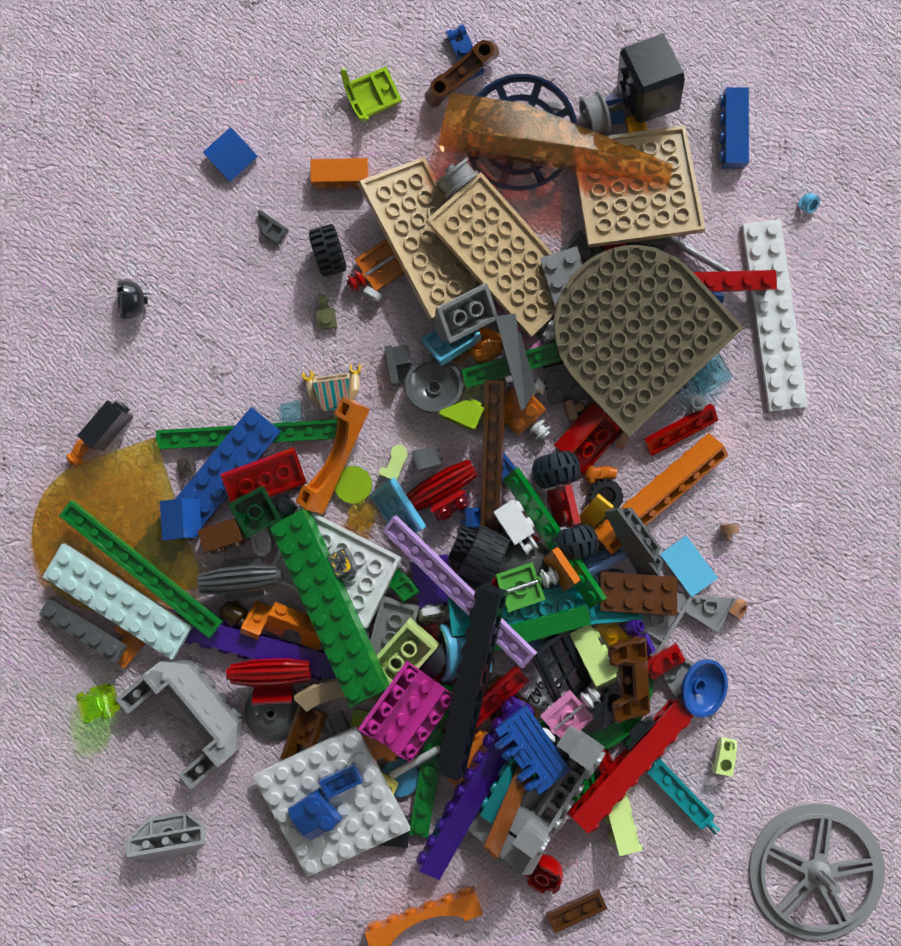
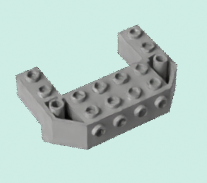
M165 658L145 672L139 680L115 700L129 714L154 693L158 694L164 689L169 692L209 740V743L202 749L204 752L178 774L191 790L238 750L241 744L243 719L240 717V711L230 705L227 695L224 692L220 693L216 688V682L211 677L205 675L203 672L204 668L200 663H195L194 660H171L170 658Z
M571 725L556 747L570 768V771L540 795L535 789L527 792L522 799L510 831L517 835L512 844L532 859L536 854L539 856L542 854L551 839L548 834L552 829L554 831L557 830L564 818L561 814L563 812L567 814L574 803L572 797H578L585 786L582 783L583 780H589L605 755L602 752L604 749L603 745ZM568 777H573L575 782L569 783ZM558 793H562L564 795L563 800L558 799ZM548 809L553 811V816L547 814Z

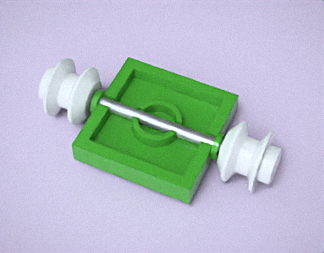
M533 562L496 574L495 578L498 587L508 591L505 603L507 613L546 600L540 584L546 588H549V583H553L556 586L559 580L556 569L553 570L549 567L548 572H544L541 569L538 577Z

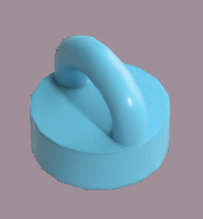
M808 193L799 200L798 207L802 211L811 214L819 207L820 198L813 193Z

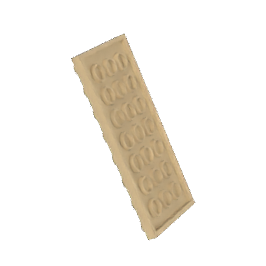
M425 157L360 180L358 186L430 321L434 319L437 307L481 284L425 223L448 200L443 197L444 193L440 186L434 184L437 180Z
M480 172L432 214L425 223L481 285L484 283L488 284L491 296L507 314H516L517 325L530 338L555 315L556 309L540 262V258L552 255L553 253Z

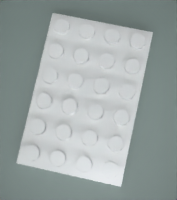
M311 511L330 554L343 548H348L354 557L359 570L354 572L355 576L347 580L342 578V581L363 627L368 628L402 557ZM279 550L271 566H277L278 570H282L283 581L280 582L281 584L298 592Z

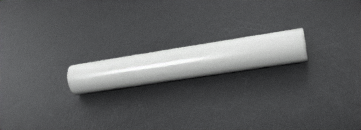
M437 745L412 759L410 763L407 762L389 772L390 777L394 779L441 752L440 747Z

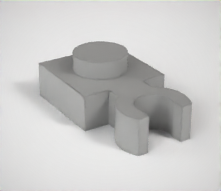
M429 604L423 606L418 614L420 625L426 622L431 624L434 622V619H438L442 613L440 605L434 606Z

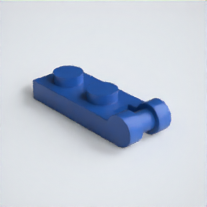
M461 24L455 30L445 31L455 57L459 61L473 47L464 24ZM461 36L462 40L456 42L455 38ZM482 68L469 80H472L478 76L483 75L484 69Z

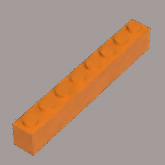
M708 433L692 448L684 452L679 459L671 463L666 470L657 475L646 487H643L633 498L629 499L621 508H633L646 526L728 457L725 446ZM607 519L596 527L595 532L598 536V542L612 555L622 545L610 522Z

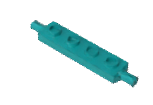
M660 758L654 760L652 767L647 773L700 829L708 827L716 835L717 832L712 827L718 832L720 828L713 822L715 815Z

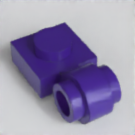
M634 619L628 621L625 624L626 633L632 635L631 638L635 636L646 637L647 655L653 654L656 649L648 633L641 634L645 628L642 620Z

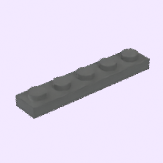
M48 598L39 613L40 616L113 663L119 662L127 648L126 644L53 598Z

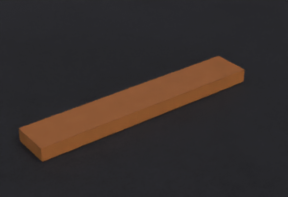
M518 765L487 837L484 848L492 857H499L524 797V786L531 780L532 775L523 782L517 780V776L529 765L524 769H521Z

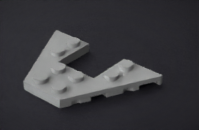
M677 593V616L643 615L642 622L645 628L641 634L648 633L656 649L650 656L667 648L665 644L684 613L689 614L718 632L728 617L729 610L738 599L694 595L691 597L690 594ZM685 658V662L662 674L676 698L681 694V686L686 672L694 664L687 658Z

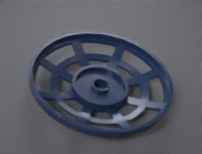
M513 74L496 79L476 95L466 112L463 123V143L467 157L475 171L481 172L492 185L509 191H527L544 186L564 170L574 153L578 130L576 115L567 96L549 80L531 74ZM516 82L534 83L531 95L517 94L507 97L503 86ZM541 87L547 88L554 93L565 108L554 113L547 103L538 98ZM496 89L500 101L488 111L485 118L475 114L474 112L481 101ZM528 101L526 111L514 112L510 103ZM535 105L544 109L549 117L539 121L533 115ZM501 107H504L507 116L501 123L498 124L491 121L493 115ZM569 115L572 129L570 147L559 144L560 126L558 121ZM471 121L482 125L480 137L483 149L473 153L469 141ZM552 124L554 126V142L543 139V129ZM487 128L497 131L498 142L490 146L487 145ZM519 130L526 133L522 140L515 138V133ZM540 147L550 150L545 159L537 164L533 154ZM502 149L508 155L505 166L500 164L492 156V153ZM556 152L566 154L564 161L558 169L544 179L540 169L550 162ZM486 156L493 166L502 171L499 181L488 176L478 166L476 160ZM526 158L530 165V168L512 169L516 159ZM533 173L537 180V183L525 186L506 184L510 174L527 175Z

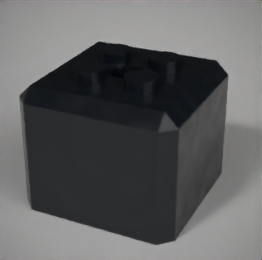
M661 33L622 47L619 55L617 85L620 93L625 98L626 106L629 108L634 120L644 123L680 110L685 77L665 34Z

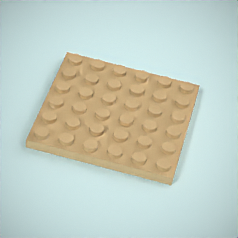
M685 125L577 140L573 161L588 248L705 232L706 227Z

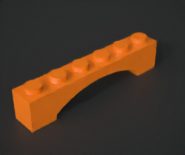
M345 397L341 398L335 412L337 416V431L330 454L317 475L307 485L302 486L296 503L304 509L321 514L324 513L370 409Z
M465 886L454 894L446 893L438 900H428L417 908L409 907L404 913L398 915L394 913L387 916L383 921L379 922L376 920L369 923L365 929V937L369 946H392V942L403 931L418 922L440 916H456L463 918L464 921H468L483 915L482 905L475 886Z

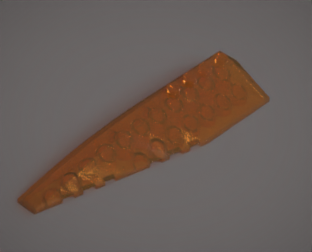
M450 93L439 140V147L444 152L666 185L670 184L673 164L529 104Z

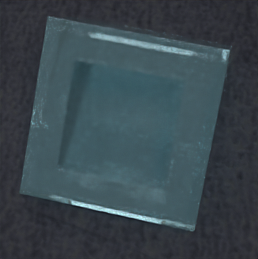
M299 400L280 404L283 422L303 419Z

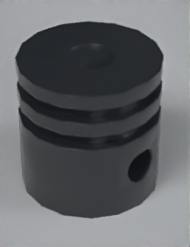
M283 492L273 501L282 520L292 515L299 508Z

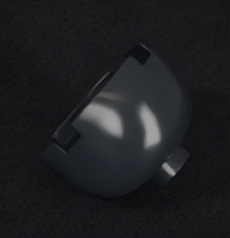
M117 281L119 286L117 287L118 306L122 308V313H120L121 319H130L141 315L144 305L148 304L147 293H143L141 287L133 281Z

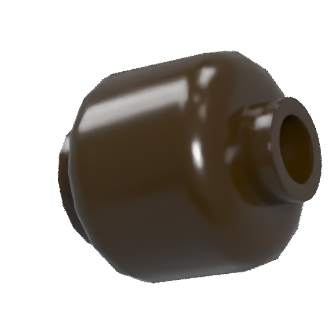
M227 601L219 610L220 620L230 628H241L248 616V610L238 601Z

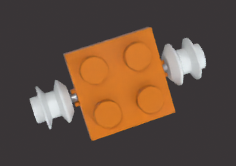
M509 383L506 384V391L509 389ZM515 387L506 392L505 423L518 436L529 425L532 426L530 434L535 433L537 435L536 440L538 438L542 440L550 433L547 430L550 426L544 427L543 425L544 420H539L535 423L536 419L546 408L533 395L526 408L521 411Z

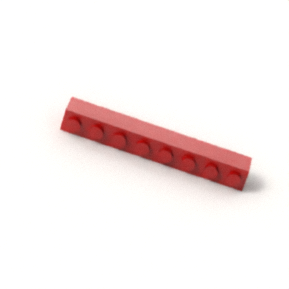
M670 698L653 717L656 723L629 751L625 748L572 806L567 815L587 834L595 831L603 817H607L612 812V807L624 799L628 789L634 787L639 781L638 778L650 770L653 761L656 758H660L665 752L664 749L677 739L679 732L690 725V720L693 716L678 700Z

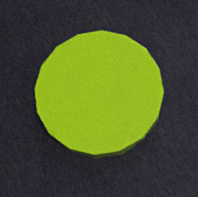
M345 467L336 484L335 492L344 502L351 504L360 503L366 500L372 491V478L361 467Z

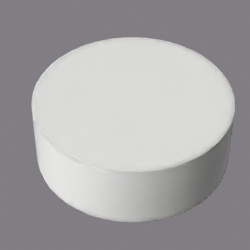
M366 286L363 290V294L375 302H379L382 298L379 292L369 286Z

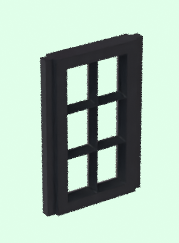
M568 631L551 635L534 648L537 654L532 658L533 663L553 704L562 697L557 685L564 679L569 690L575 696L579 695L592 683ZM561 639L566 651L557 656L552 645ZM550 648L555 659L546 665L541 653ZM568 655L573 667L565 673L560 660ZM557 663L562 676L554 681L549 669ZM576 671L580 683L572 688L568 676Z

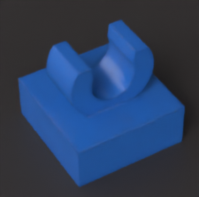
M466 508V510L460 511L461 514H466V520L460 521L461 524L466 525V527L480 526L481 508Z

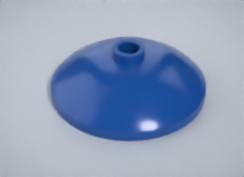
M702 659L694 663L686 672L681 686V697L684 707L690 714L701 718L708 717L721 707L728 689L727 674L723 666L717 661Z

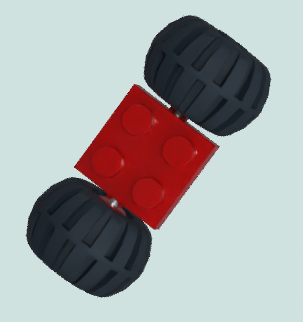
M561 451L536 458L532 465V476L540 488L545 489L556 486V489L546 491L547 502L550 505L552 517L559 528L566 526L567 529L560 530L557 539L554 537L552 543L557 542V547L562 551L566 559L572 561L594 555L598 549V536L595 530L588 524L573 527L574 524L581 523L572 485L564 486L563 484L571 483L578 479L580 464L572 452Z

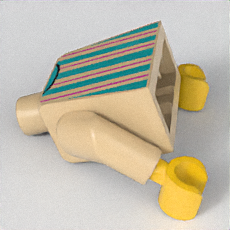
M351 364L349 367L350 373L315 377V374L310 370L311 376L306 378V374L303 372L302 377L306 381L308 397L316 406L321 407L323 411L331 410L333 419H337L335 412L341 398L345 397L355 401L359 392L360 364L357 371L352 370Z

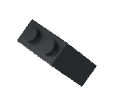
M107 400L77 437L90 448L104 451L133 417L129 412L131 409L122 402Z

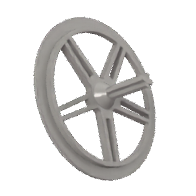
M807 803L783 811L764 827L751 853L749 875L752 891L758 905L775 925L785 932L800 938L826 940L851 932L871 915L882 894L885 866L879 843L871 830L858 817L834 805ZM819 819L814 853L811 859H804L773 844L792 825L804 820ZM827 819L823 853H819L824 820ZM832 820L850 828L863 842L869 857L829 863L828 853ZM771 847L802 861L800 866L771 852ZM768 854L804 873L801 880L777 906L769 895L765 880V866ZM871 863V865L838 871V867ZM871 870V882L868 893L860 907L848 917L837 894L841 893L840 885L833 878ZM805 886L806 888L781 912L795 894ZM816 887L821 890L838 923L827 926H809L798 923L787 917V915ZM826 891L834 895L845 918L844 920H841Z

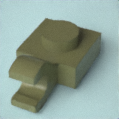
M326 295L318 296L321 310L315 311L318 330L337 328L335 308H329Z

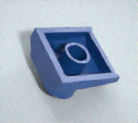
M320 787L288 808L291 821L303 837L309 840L315 839L324 832L333 830L335 825L342 821V816L327 799Z

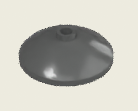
M427 358L419 361L409 370L405 381V389L408 399L415 407L428 413H439L440 410L455 405L458 402L463 391V380L459 370L451 362L441 366L435 358ZM436 388L437 391L432 392L431 389Z
M523 539L522 542L524 545H526L530 542V540ZM535 541L538 548L532 549L526 555L519 543L516 545L511 543L498 569V574L533 562L536 574L539 577L541 569L544 572L549 570L543 558L550 552L543 544Z
M293 690L292 703L252 705V691L244 707L245 720L250 730L258 737L266 740H280L287 737L298 707V703L294 700V695L297 693ZM269 710H272L274 712L273 717H270L268 715Z

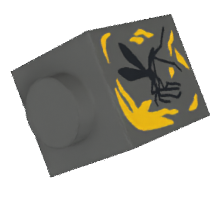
M343 548L327 556L337 578L347 580L355 576L354 572L359 570L348 548Z

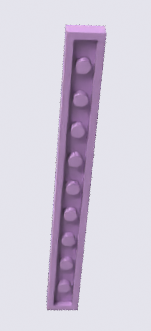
M393 516L382 531L469 616L475 604V591L398 516ZM503 619L501 620L496 643L523 669L537 652Z

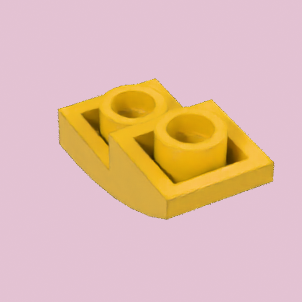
M597 494L579 514L581 523L583 525L588 524L594 528L606 516L605 512L613 508V505Z

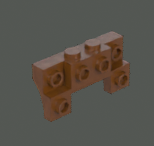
M635 636L627 641L619 640L609 645L608 649L610 665L618 666L620 699L613 702L611 707L613 722L621 723L635 717H643L650 713L646 637Z

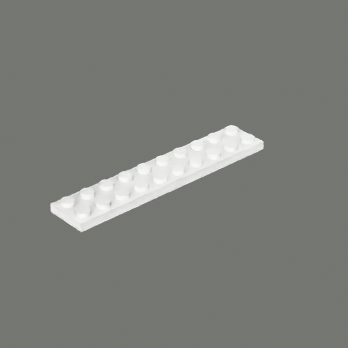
M781 219L743 224L741 229L747 270H776L777 289L775 291H767L763 297L751 291L768 412L808 407Z

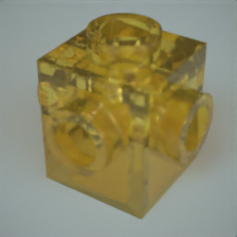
M364 499L357 505L353 504L347 511L348 525L354 530L358 529L360 532L365 528L368 530L374 524L375 520L373 519L377 516V510Z

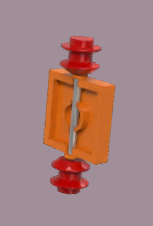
M387 239L354 259L363 273L354 271L355 275L353 277L347 275L348 280L346 282L352 291L356 289L358 292V287L360 285L366 287L365 280H368L373 289L379 291L405 273Z

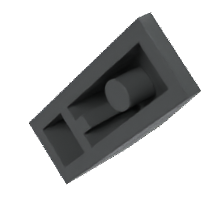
M435 446L411 451L419 472L441 465L440 461L443 460L440 449L436 450Z

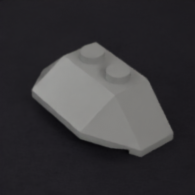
M187 811L150 817L133 834L127 837L126 858L156 861L193 854L205 845V825Z

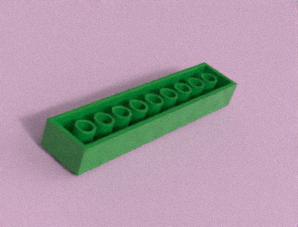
M302 509L271 525L270 530L349 707L356 706L384 692L390 685L342 578H337L327 558L331 554L311 511Z

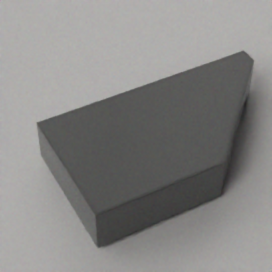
M259 209L258 215L262 235L278 246L289 230Z

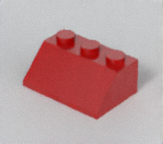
M591 403L554 446L559 452H572L579 461L580 471L585 474L586 470L596 463L620 436L622 431L600 407Z

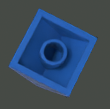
M178 498L159 502L162 541L199 538L197 530L202 529L200 499Z

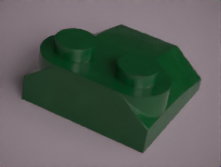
M263 485L228 504L247 539L282 520Z

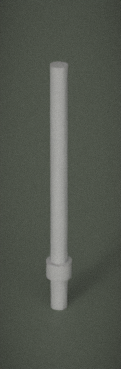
M667 237L668 243L675 246L676 250L684 251L717 271H733L687 245L688 242L683 239L679 241L675 237ZM767 291L753 292L763 297Z

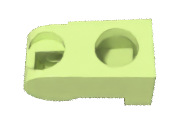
M402 445L394 446L391 450V459L387 468L381 467L378 474L389 479L395 477L398 480L408 456L406 448Z
M719 737L714 763H712L711 767L712 772L733 777L737 755L736 740Z

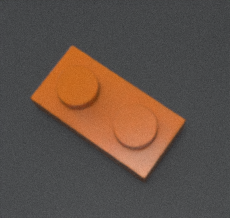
M256 600L240 629V633L258 640L266 625L272 606Z

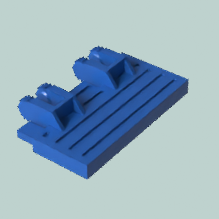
M526 705L522 706L494 729L499 737L507 732L495 744L494 747L497 750L502 749L511 741L514 743L503 752L501 756L503 760L513 756L521 769L529 765L517 776V780L523 782L534 773L536 775L524 786L525 792L535 789L540 795L570 771V768Z

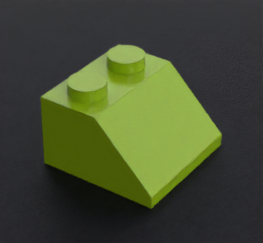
M471 399V401L465 400L440 410L439 417L474 432L484 407H481V402Z

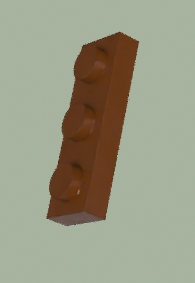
M596 889L546 912V915L554 933H557L608 908L600 890Z

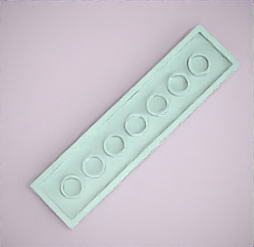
M61 544L43 575V578L171 660L176 657L193 628L191 623L67 544Z

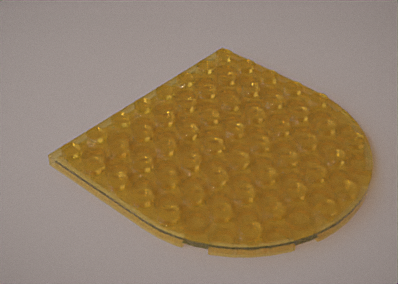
M151 438L77 464L64 471L49 485L38 503L32 525L33 551L42 575L46 572L61 544H67L153 600L160 599L59 516L69 501L74 500L186 591L198 587L200 571L190 540L162 541L159 502L176 498L156 438ZM46 580L56 593L68 602L82 609L96 612Z

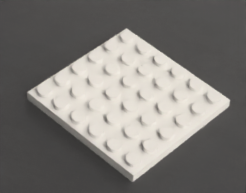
M357 725L253 775L257 786L307 877L410 831V825ZM355 763L363 778V783L329 799L342 816V821L335 825L333 830L324 832L313 840L303 837L291 821L288 808L318 787L322 790L318 783L321 778Z

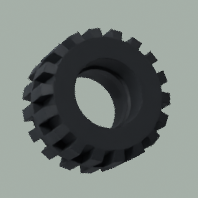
M333 224L309 230V239L320 274L323 277L346 271V261Z

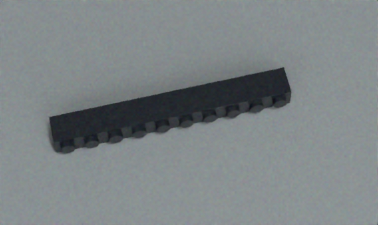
M487 583L478 587L474 593L475 604L470 611L469 617L471 621L465 632L467 639L461 650L462 660L457 668L458 678L452 690L454 696L448 707L450 713L444 724L446 731L441 739L440 746L442 748L436 760L438 765L436 773L455 781L461 779L466 773L508 594L507 590Z

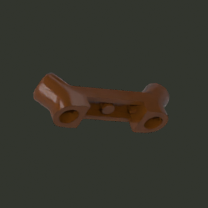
M481 40L475 44L469 53L446 72L439 74L433 79L430 87L424 94L427 103L432 107H439L448 96L489 62L497 59L499 56L498 46L493 41Z

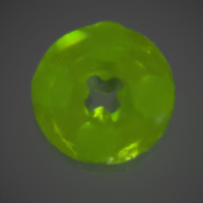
M114 684L98 685L89 688L90 691L86 694L82 691L75 695L83 724L91 723L99 717H102V719L111 718L114 716V712L120 710V704L115 700L118 696Z

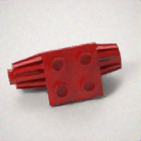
M467 459L448 466L420 482L406 496L417 512L433 506L430 509L438 521H444L449 519L452 513L457 510L462 511L469 506L468 504L471 503V500L465 490L461 491V489L475 479L478 474L470 460Z
M290 658L253 659L231 664L230 668L226 669V679L230 680L231 684L254 687L252 705L292 703L293 684L307 682L311 678L310 661Z

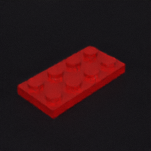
M294 447L220 474L231 502L262 485L269 493V496H273L307 483Z

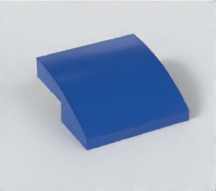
M231 127L203 151V154L229 182L258 157Z

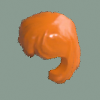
M488 327L479 328L483 340L471 347L469 354L474 361L482 364L497 359L504 347L499 333Z

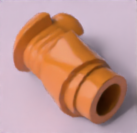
M81 439L76 441L71 453L66 455L68 463L75 468L83 465L81 458L84 457L89 449V446Z
M592 465L586 470V482L594 484L596 478L616 479L617 468L610 467V465L593 467Z

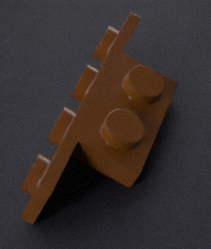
M298 704L280 759L284 760L299 753L301 745L307 749L316 745L327 713L317 707H313L306 712Z

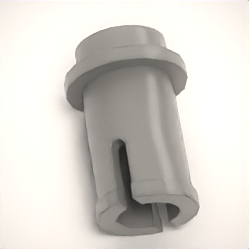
M695 396L690 402L691 408L695 411L703 410L706 405V401L702 396ZM696 400L701 401V405L698 407L694 405Z

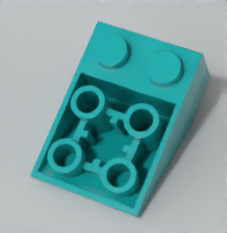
M509 759L506 765L502 767L498 774V780L494 782L490 789L491 793L481 805L483 811L480 816L491 824L496 819L518 767L515 759Z

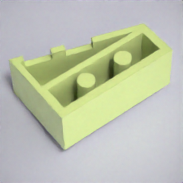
M588 625L570 633L582 662L595 685L596 691L617 682L618 668L617 666L610 665L607 657L608 649L605 644L601 645L599 641L601 636L597 628H592L591 625Z
M626 792L624 799L612 807L613 810L607 817H603L605 825L610 827L611 832H608L610 844H614L619 856L643 851L638 841L637 828L634 825L632 810Z

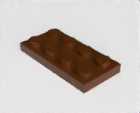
M611 572L599 573V587L607 597L599 603V612L677 616V577Z

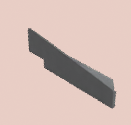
M514 313L497 316L496 321L522 411L526 408L536 388L522 336L517 330L516 314Z
M633 508L607 510L605 515L636 573L659 576L664 563L658 556L661 547Z

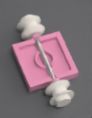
M587 687L588 693L586 694L581 693V701L570 690L567 691L540 715L550 727L549 729L542 727L551 742L555 743V734L561 739L570 725L581 730L594 719L592 714L586 709L587 706L594 708L593 703L596 701L601 703L599 700L601 695L594 687L591 690Z

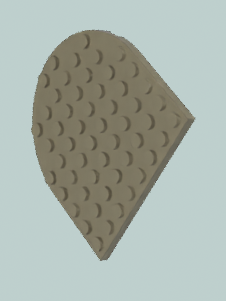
M640 245L621 246L604 251L580 266L565 284L557 302L554 317L556 347L568 373L628 437L639 429L744 329L682 261L657 248Z

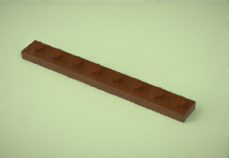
M485 380L480 525L501 533V525L493 512L502 506L506 381Z

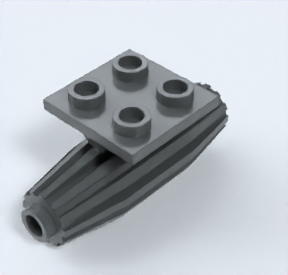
M261 557L222 561L223 568L198 575V589L203 594L225 595L226 599L264 596V589L279 586V582L283 581L282 570H278L277 566L262 565Z

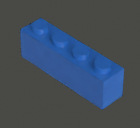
M726 87L722 94L719 95L718 104L721 106V113L718 119L719 125H721L718 139L719 144H721L719 162H721V169H744L749 164V87Z

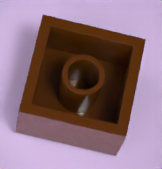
M236 518L197 530L204 553L211 552V555L227 551V546L231 549L245 545L244 541L248 540Z

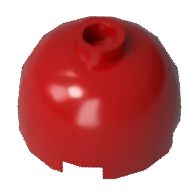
M543 854L532 875L523 876H526L528 879L527 884L535 891L542 894L545 891L555 894L561 887L564 873L562 865L556 858Z

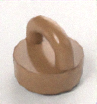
M721 524L719 532L725 533L726 541L730 542L732 534L739 533V526L736 524Z

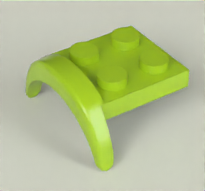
M386 66L352 81L349 80L347 70L345 68L341 69V78L345 92L356 116L361 122H366L369 120V117L402 103L399 92Z

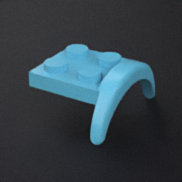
M435 329L422 337L421 341L436 361L443 366L479 343L481 335L480 332H472L449 344L439 339Z
M441 624L440 629L444 636L447 653L446 671L441 681L448 682L458 677L457 668L462 660L461 650L466 643L467 637H452L450 628L445 624ZM492 662L489 673L492 672Z

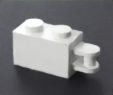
M512 499L495 510L493 514L514 545L519 543L523 551L528 555L529 551L538 548L531 536L534 533L532 528L535 525L529 517L525 518L522 511H524V508L520 502H515ZM528 537L530 542L524 545L522 540Z

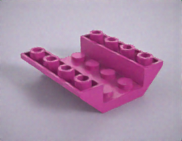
M406 661L358 730L371 739L375 738L410 763L447 711L454 694Z

